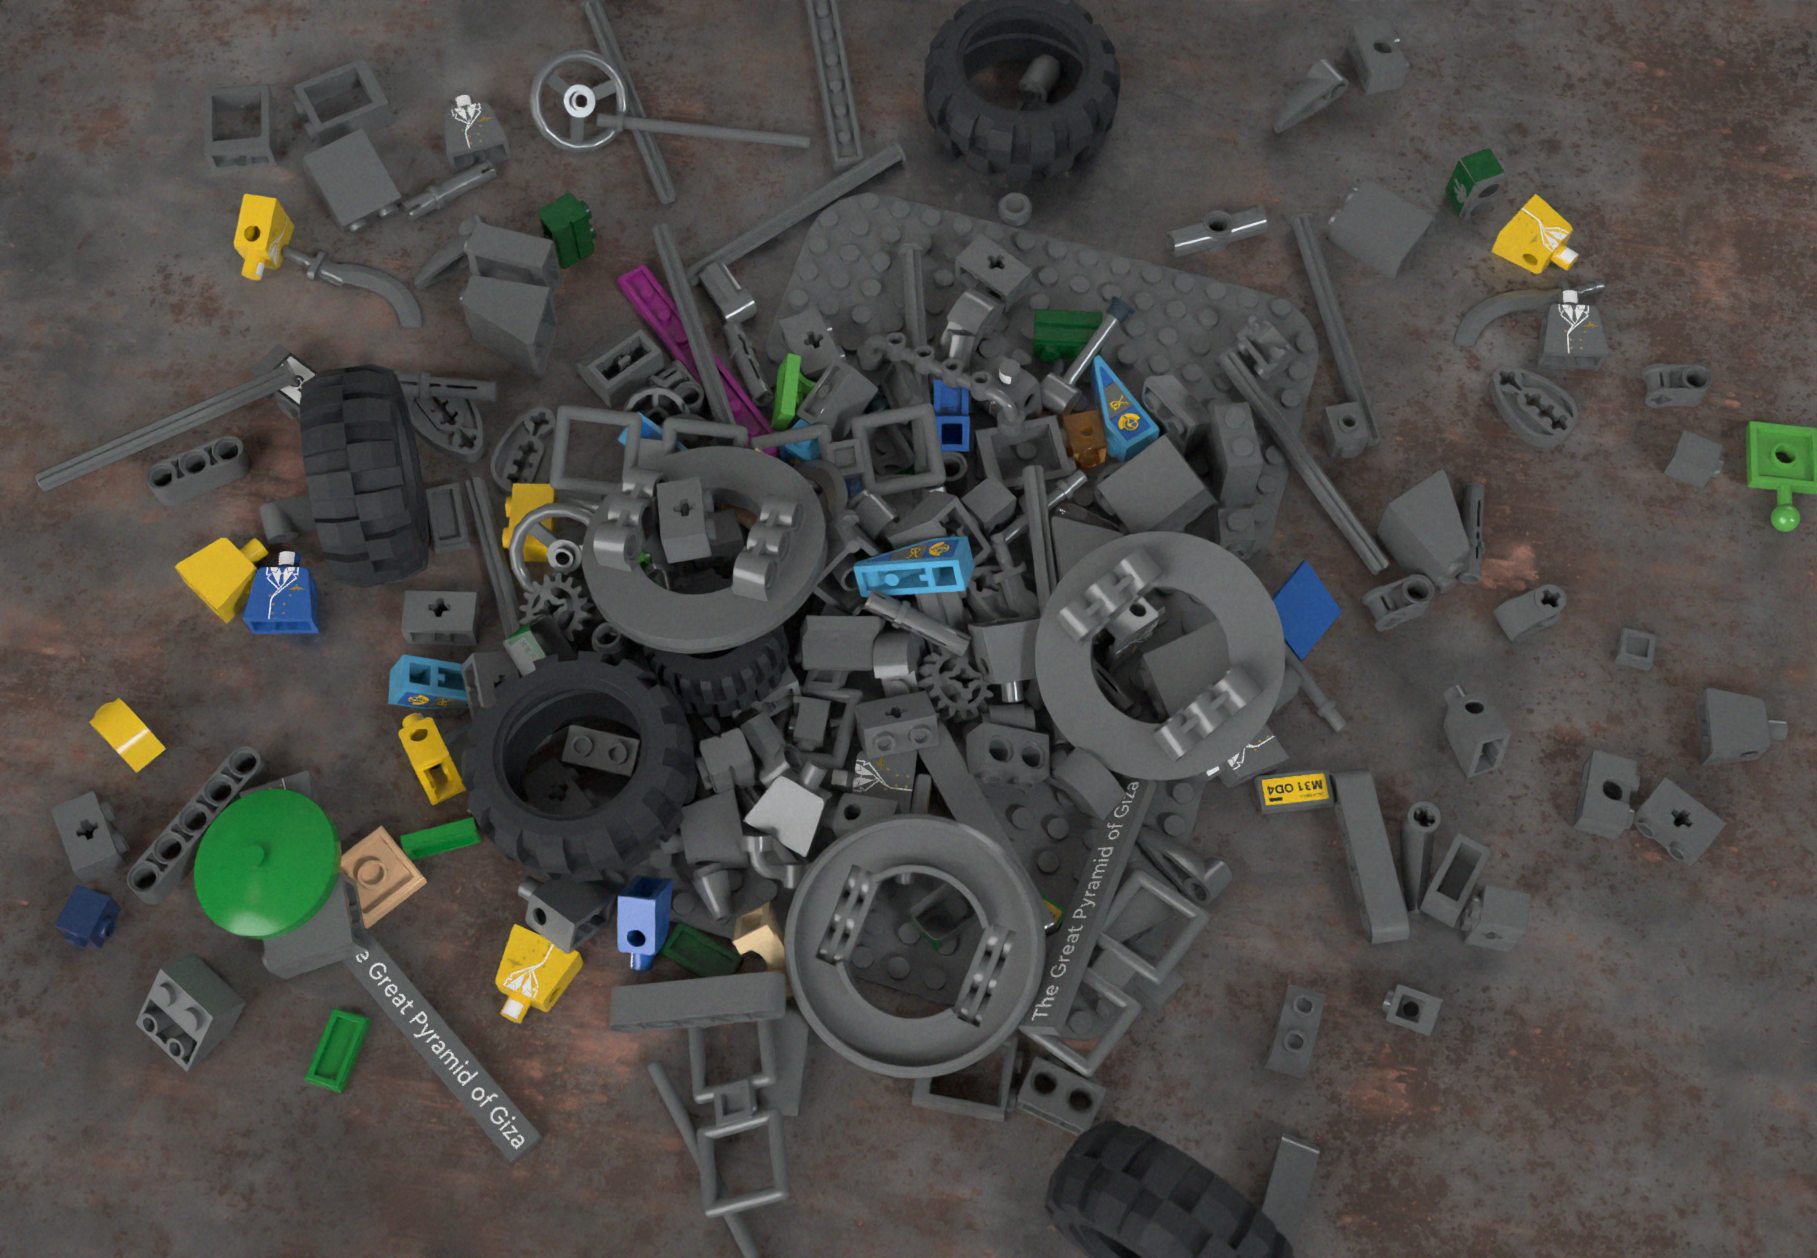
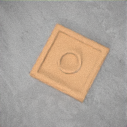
M382 825L341 855L339 872L357 882L366 929L427 883L424 876Z

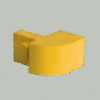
M120 698L116 699L113 703L109 702L101 706L96 711L95 717L89 721L92 727L136 773L166 749Z

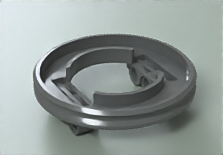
M731 446L700 447L670 454L642 468L636 466L629 468L624 480L606 496L591 518L583 541L582 567L585 580L598 610L623 635L640 644L675 653L713 652L736 647L763 636L785 622L806 602L820 580L825 567L828 553L827 527L822 507L815 491L799 472L785 462L763 452ZM700 477L704 491H711L713 504H730L742 507L759 518H757L749 532L747 547H743L742 552H740L733 569V583L730 587L707 594H681L664 589L651 581L641 569L638 558L659 519L657 484Z
M1151 531L1123 536L1110 541L1087 554L1065 574L1049 597L1041 616L1035 644V666L1038 685L1045 706L1057 727L1073 746L1085 750L1104 767L1114 772L1148 780H1172L1195 776L1214 769L1241 752L1256 737L1270 717L1278 700L1285 671L1286 651L1284 633L1275 604L1262 582L1245 563L1231 552L1206 539L1172 531ZM1154 587L1156 589H1171L1186 593L1206 605L1219 620L1227 638L1229 651L1227 672L1206 687L1191 702L1180 708L1163 724L1141 722L1126 716L1116 709L1102 693L1094 674L1092 662L1095 640L1093 637Z
M899 814L878 818L848 831L829 845L811 864L803 876L790 905L785 927L784 951L788 980L796 1002L810 1026L824 1042L847 1060L865 1069L883 1075L914 1079L941 1076L964 1069L995 1051L1014 1033L1024 1020L1037 995L1045 965L1046 939L1042 912L1036 894L1020 866L999 844L979 830L949 818L929 814ZM906 873L930 874L955 886L970 901L979 917L982 928H985L955 1006L928 1017L901 1016L879 1007L859 988L848 965L856 945L861 941L862 936L860 934L867 921L869 912L876 904L875 897L881 883L888 878Z

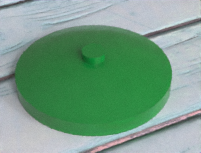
M267 789L240 798L217 816L206 831L198 848L194 866V883L202 908L217 925L233 934L248 939L277 938L295 931L319 912L335 887L341 866V844L338 831L334 822L323 808L297 792L284 789Z

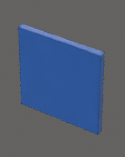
M1304 560L1271 598L1280 617L1284 641L1299 661L1304 659L1342 612L1308 562Z

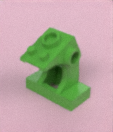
M788 353L778 368L771 426L773 429L785 431L793 418L801 419L795 413L803 403V396L807 397L817 383L807 380L802 376L800 372L801 356Z

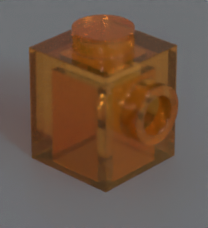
M1097 410L1063 416L1062 427L1065 428L1068 440V447L1065 449L1067 456L1073 457L1075 466L1091 468L1104 462L1107 443Z

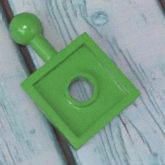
M1750 421L1745 428L1747 487L1777 490L1778 507L1771 514V523L1779 531H1792L1800 522V513L1792 506V492L1817 495V428ZM1775 453H1785L1791 459V463L1779 461Z

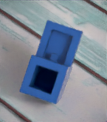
M934 380V412L941 450L969 451L968 390L961 386L947 387L943 380Z

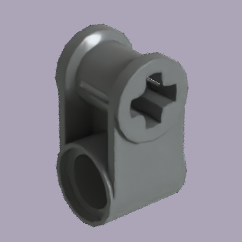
M676 359L671 362V367L658 376L652 375L648 378L650 386L669 388L679 395L688 407L690 414L706 418L707 405L704 390L679 360Z
M1658 363L1645 367L1641 372L1642 379L1646 382L1647 387L1645 404L1653 408L1697 406L1703 401L1713 382L1712 372L1701 364L1668 365Z
M1415 574L1394 583L1376 587L1367 592L1361 598L1364 606H1368L1376 620V630L1379 632L1386 631L1402 622L1423 615L1427 611L1434 595V585L1426 576ZM1408 593H1418L1423 599H1413Z
M1546 584L1520 597H1514L1504 602L1495 609L1493 615L1511 643L1516 644L1554 625L1560 616V612L1566 605L1567 597L1560 587Z

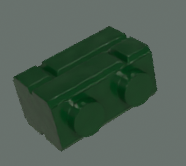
M568 192L556 199L555 204L551 202L539 209L538 214L544 238L554 241L560 268L565 270L576 264L577 259L583 260L594 253L592 239L596 237V232L588 221L593 216L588 205L583 200L579 202L573 194Z
M1035 309L1032 358H1040L1042 361L1049 363L1056 362L1059 359L1075 361L1103 322V312ZM1102 347L1094 357H1096L1097 355L1101 356Z

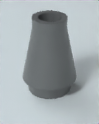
M714 863L693 873L695 882L692 884L711 912L714 921H721L735 915L728 870H723L721 863Z

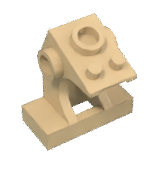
M769 901L736 919L733 943L740 955L749 950L759 953L767 964L765 972H777L786 976V1000H789L794 995L788 980L785 964V934L776 920L777 913Z

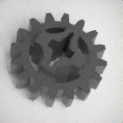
M557 573L556 577L548 574L544 575V584L534 581L532 583L535 589L534 593H524L525 598L529 600L528 604L519 607V610L526 612V617L519 621L520 624L525 625L530 620L546 613L535 622L537 623L551 614L568 643L570 644L571 641L581 644L582 640L579 634L581 632L590 633L591 629L586 625L587 620L595 619V615L588 613V608L594 606L595 603L593 600L585 598L590 592L589 588L581 586L580 580L561 573ZM562 590H566L572 599H568V595L564 594Z
M941 646L924 657L923 660L926 665L918 669V672L924 676V679L919 681L917 686L926 689L927 695L933 703L934 710H941V720L945 721L952 717L954 723H959L965 719L968 721L988 708L985 701L992 698L993 693L987 690V686L992 683L983 681L982 672L978 671L975 656H970L969 646H967L962 657Z

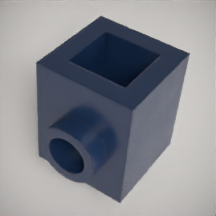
M76 885L55 927L65 935L63 940L72 946L85 949L88 944L101 949L105 939H109L115 931L116 918L121 907L110 896Z

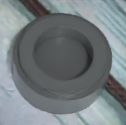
M1018 192L1008 193L1003 196L999 203V216L1001 220L1012 226L1026 223L1031 216L1032 204L1030 199Z

